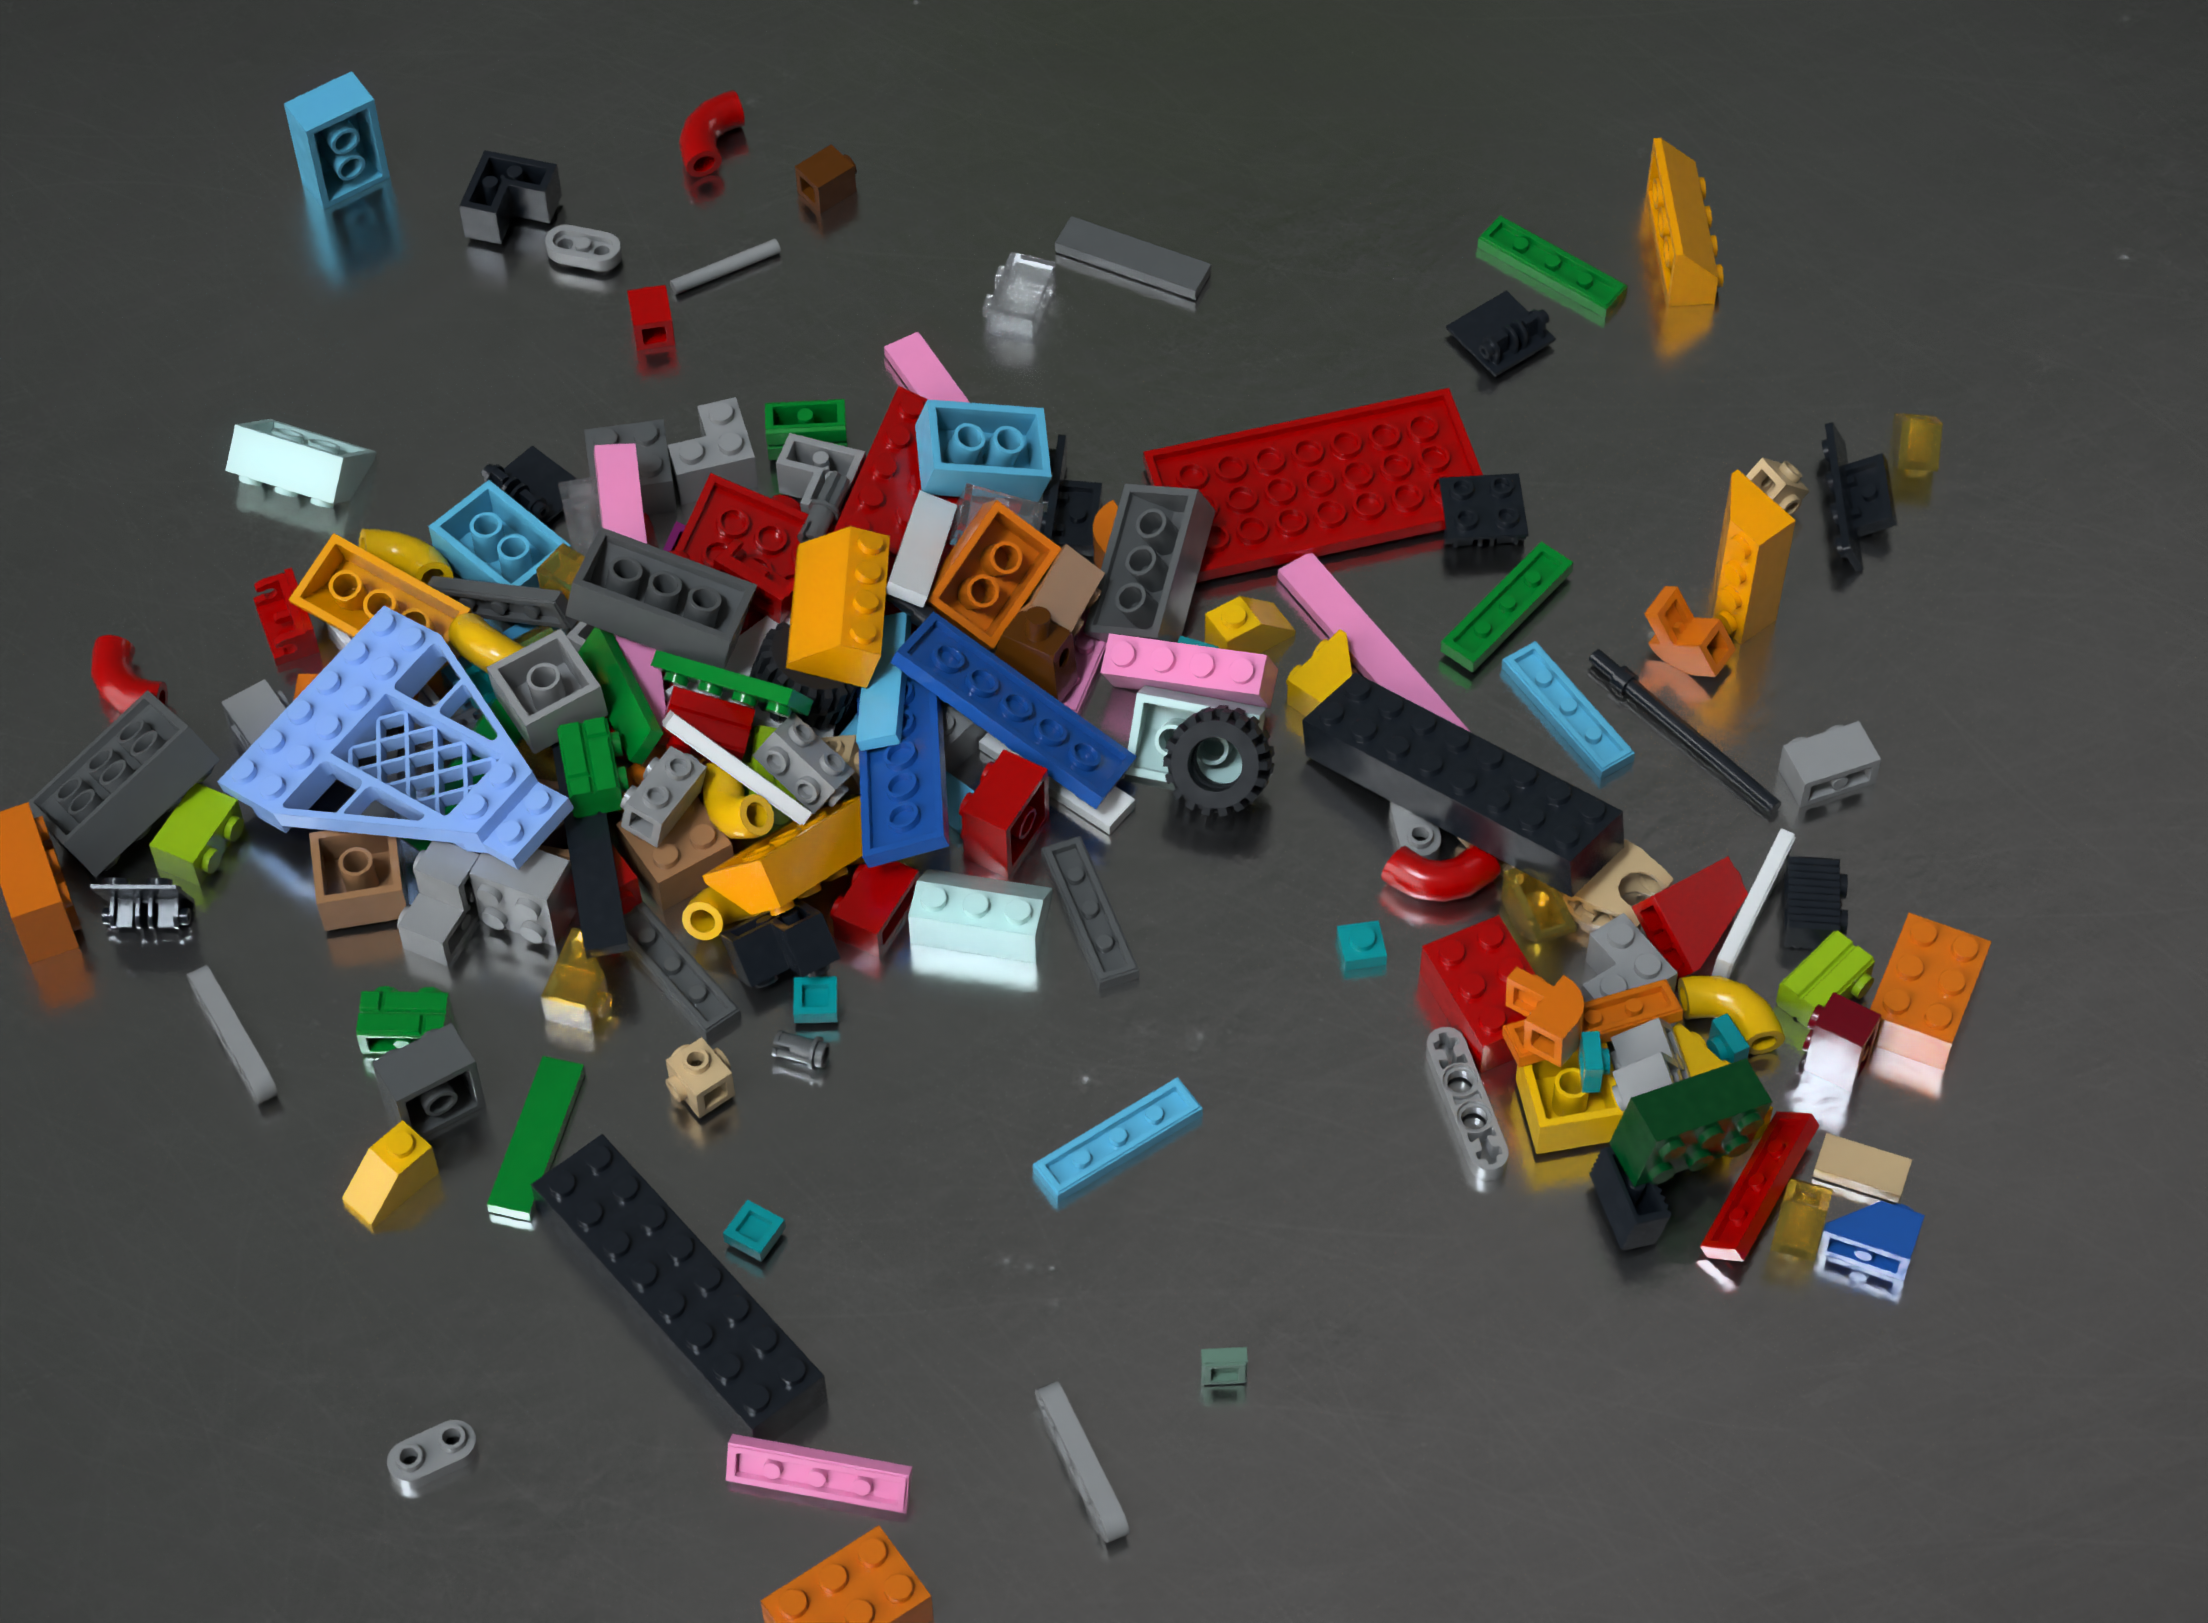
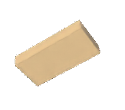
M1826 1133L1813 1177L1899 1204L1912 1159Z

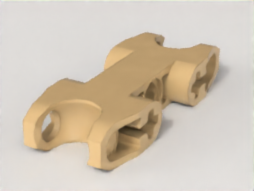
M1457 837L1466 848L1470 845V843ZM1624 839V848L1572 898L1565 894L1562 902L1571 915L1595 929L1625 913L1641 931V924L1632 907L1621 897L1634 892L1652 896L1673 885L1674 879L1642 848ZM1496 858L1501 867L1500 875L1517 881L1524 876L1525 873Z

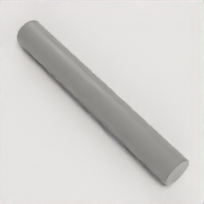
M772 239L670 280L671 288L674 294L677 295L781 253L779 243L776 239Z

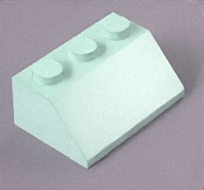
M266 419L235 424L225 471L239 475L240 482L255 486H262L263 483L275 486L274 491L278 494L290 497H298V494L311 497L310 503L314 505L334 508L336 503L351 500L374 462L377 451L279 421Z
M1145 685L1136 695L1128 750L1136 755L1137 758L1125 774L1167 782L1165 775L1168 773V767H1163V757L1168 752L1165 749L1167 742L1181 723L1201 709L1210 706L1211 709L1217 708L1219 705H1229L1228 709L1235 710L1238 707L1246 711L1244 715L1247 717L1255 716L1260 721L1258 726L1263 731L1266 708ZM1211 737L1199 745L1197 762L1200 770L1207 778L1217 783H1231L1239 777L1242 771V759L1239 751L1232 743L1222 738Z
M927 869L917 880L908 915L910 944L1036 963L1053 888Z

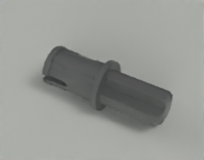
M831 472L818 498L810 501L808 506L810 510L809 515L797 536L800 543L826 535L832 522L838 520L840 516L838 507L850 484L846 476L841 475L839 472Z

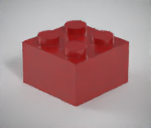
M1003 749L995 762L990 761L985 766L979 786L974 793L969 792L966 794L959 808V815L962 816L960 838L963 840L965 859L1009 878L1050 817L1047 768Z

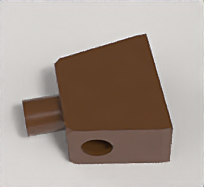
M1036 606L1027 611H1020L1002 633L995 655L1062 702L1078 679L1073 634L1069 629L1050 622L1051 614L1044 607Z

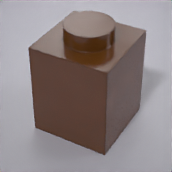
M832 144L795 166L797 192L820 214L857 192L855 177L857 168L855 163L847 154L842 155Z

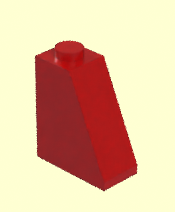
M1729 856L1631 907L1649 941L1677 971V980H1679V978L1685 977L1702 967L1748 896V892L1742 882L1739 871L1734 867Z

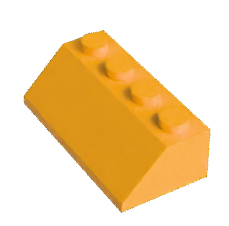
M1653 138L1646 191L1668 307L1715 304L1717 288L1723 287L1724 275L1722 265L1715 262L1718 254L1716 235H1710L1709 232L1712 226L1710 206H1704L1703 202L1706 199L1705 178L1698 176L1694 160L1662 138Z
M1737 469L1731 474L1714 573L1713 618L1720 619L1728 635L1742 645L1777 620L1796 520Z
M849 526L799 544L796 554L786 660L787 669L867 688L882 651L890 536Z
M335 533L332 534L289 598L290 603L351 637H354L383 606H386L440 634L456 658L460 654L454 649L449 640L448 630L450 624L461 614L473 613L469 607ZM447 661L437 672L449 665V662Z
M860 796L837 802L832 808L829 805L822 806L815 814H811L804 825H799L794 820L788 822L702 875L705 884L751 915L769 911L771 916H776L792 909L795 906L793 899L797 897L802 899L817 893L822 889L820 882L823 880L824 882L835 880L848 873L847 865L853 866L864 862L862 858Z

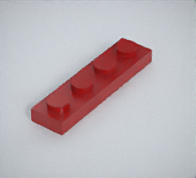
M1776 1111L1700 1245L1707 1258L1735 1261L1745 1260L1820 1126L1812 1113Z

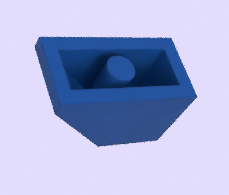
M1884 1201L1877 1202L1825 1223L1817 1252L1904 1281L1925 1215L1917 1213L1912 1208L1903 1204H1890Z

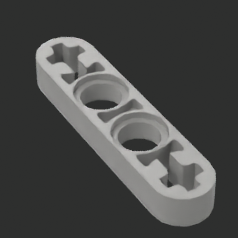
M205 965L186 974L198 1002L256 1103L260 1104L279 1095L267 1067L210 968Z
M1439 1027L1428 1036L1426 1044L1427 1062L1469 1170L1478 1179L1485 1181L1496 1180L1506 1172L1508 1166L1509 1151L1464 1036L1455 1028ZM1445 1043L1448 1049H1453V1064L1448 1066L1447 1055L1443 1049H1439V1044ZM1455 1077H1462L1470 1081L1472 1088L1467 1092L1458 1093L1451 1090L1447 1083ZM1475 1113L1484 1117L1486 1124L1480 1129H1470L1463 1124L1462 1118L1468 1114ZM1486 1141V1149L1489 1156L1496 1158L1494 1164H1489L1486 1159H1481V1143Z
M1058 1381L1035 1389L1036 1400L1042 1416L1102 1538L1106 1543H1110L1129 1535L1128 1523L1121 1505Z

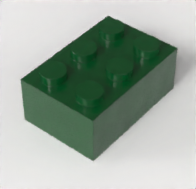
M1745 1058L1631 1097L1609 1144L1634 1187L1651 1182L1653 1185L1660 1184L1682 1170L1689 1168L1690 1171H1697L1709 1165L1714 1159L1728 1155L1729 1158H1734L1745 1153L1752 1146L1751 1142L1758 1129L1763 1125V1119L1773 1101L1749 1061Z

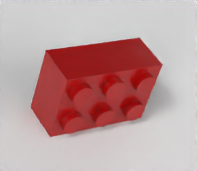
M1500 915L1422 946L1420 975L1451 1027L1457 1029L1464 1036L1479 1074L1514 1060L1502 1036L1503 1025L1527 1018L1506 1006L1507 977L1516 967L1536 975Z

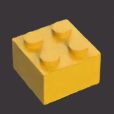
M1607 1043L1601 1044V1048H1608ZM1579 1050L1575 1051L1561 1068L1547 1060L1520 1068L1517 1065L1516 1083L1536 1154L1610 1142L1624 1113L1617 1105L1612 1092V1087L1617 1084L1612 1073L1614 1067L1611 1057L1610 1074L1603 1075L1600 1092L1582 1093L1578 1059Z

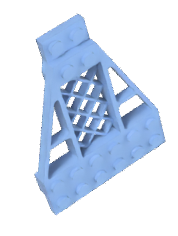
M383 606L217 781L223 792L252 807L258 818L285 833L292 827L450 842L469 852L488 853L517 870L574 809L568 797L537 781L534 773L443 637L437 632L386 606ZM448 661L460 680L440 702L433 707H427L412 699ZM472 697L497 734V738L489 740L450 719L451 716L468 698ZM414 723L423 728L414 730ZM404 725V733L386 737V730ZM443 738L452 744L443 746ZM433 741L432 749L415 753V745ZM405 748V756L387 760V752ZM472 754L476 755L481 759L472 761ZM376 755L377 763L359 767V759ZM462 756L463 764L444 769L445 760ZM434 763L433 772L416 776L415 768ZM405 771V779L387 783V775ZM485 774L477 784L473 785V776ZM463 779L462 788L445 792V783ZM336 780L357 790L336 813L309 810ZM435 786L434 795L416 799V791ZM375 800L410 820L364 816L361 814ZM458 804L448 815H445V807Z

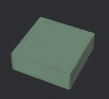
M1247 1347L1201 1349V1384H1241L1247 1382Z

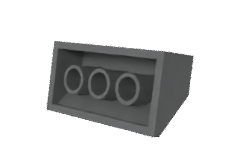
M1137 484L1124 485L1101 570L1105 573L1097 587L1101 590V593L1096 602L1090 607L1083 631L1086 635L1106 643L1109 633L1178 642L1180 635L1182 636L1216 512L1198 489Z
M600 527L572 582L565 616L659 651L725 669L737 644L757 585Z

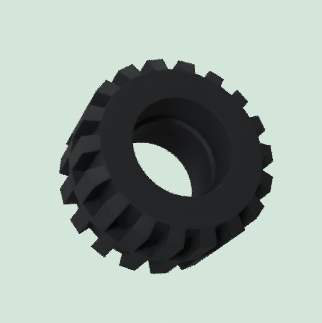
M786 622L777 624L776 629L771 628L766 634L765 639H763L749 677L794 689L812 699L813 703L808 716L795 713L811 728L815 727L821 731L827 729L829 724L836 725L840 722L841 717L845 716L858 686L787 669L786 660L790 625ZM758 702L757 706L762 712L767 711L765 710L767 704ZM769 712L770 718L776 722L779 720L784 722L788 719Z
M1219 705L1217 708L1211 709L1210 706L1201 709L1181 723L1167 742L1165 749L1168 752L1163 757V767H1168V773L1165 775L1167 784L1173 783L1175 790L1172 793L1177 799L1182 796L1187 801L1185 806L1192 811L1197 807L1202 809L1201 814L1211 816L1213 813H1219V816H1226L1232 811L1239 812L1253 802L1269 783L1268 779L1273 773L1275 765L1272 763V757L1275 755L1274 746H1269L1268 743L1270 735L1267 729L1264 731L1258 726L1260 721L1255 716L1247 717L1244 715L1246 711L1238 707L1235 710L1228 709L1229 705ZM1218 737L1232 743L1239 751L1242 759V771L1235 781L1231 783H1217L1207 778L1200 770L1197 762V750L1199 745L1207 738Z

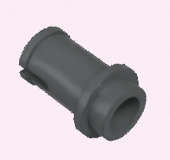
M779 1030L773 1041V1044L779 1045L778 1048H772L773 1057H781L807 1064L810 1070H815L817 1067L824 1068L828 1062L830 1043L824 1042L821 1036H816L812 1039Z

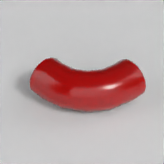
M735 90L721 93L702 102L686 118L679 139L682 161L689 175L705 177L716 171L722 162L717 146L718 139L724 133L745 126L743 108Z
M103 635L95 640L92 650L91 678L100 696L106 703L123 714L148 690L167 707L168 690L166 683L141 678L134 672L132 663L135 647L131 642L115 635Z
M1472 844L1454 858L1441 861L1427 859L1417 854L1408 846H1403L1387 861L1382 870L1381 879L1392 888L1414 899L1448 902L1470 897L1485 888L1500 875L1501 867L1493 855Z

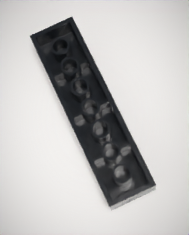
M1357 673L1348 678L1302 720L1307 757L1571 898L1624 848L1622 810Z
M603 1133L531 1184L536 1209L738 1435L775 1441L828 1401L825 1376Z

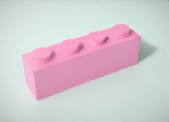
M1109 633L1100 673L1113 687L1140 690L1146 685L1270 709L1278 668L1268 655Z

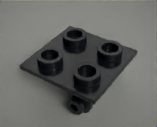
M1507 290L1446 325V329L1494 377L1556 341V338L1546 329V324L1550 322L1547 312L1544 309L1527 311Z
M533 445L505 468L499 464H488L481 473L484 483L490 480L545 525L588 490V486Z
M1519 473L1439 478L1446 526L1444 528L1445 545L1452 544L1453 548H1458V546L1473 545V540H1476L1477 547H1482V540L1488 539L1489 546H1494L1495 538L1497 544L1513 543V545H1518L1519 540H1526V537L1529 536Z
M110 877L104 878L103 884H90L92 891L110 903V908H103L102 923L103 925H110L111 929L134 928V917L136 928L143 929L146 904H148V926L150 929H156L157 920L159 929H181L182 925L190 924V909L184 908V903H194V898L183 891L182 887L173 885L172 879L148 878L146 879V885H130L129 879Z

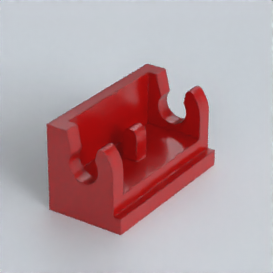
M735 539L721 555L714 559L713 569L756 584V592L750 607L768 616L778 624L782 623L791 613L795 577L789 581L747 556L746 551L741 549L744 542Z
M292 567L284 569L283 573L261 579L254 584L256 592L274 589L272 592L263 593L253 598L276 666L320 653L308 612L289 601V598L298 586Z

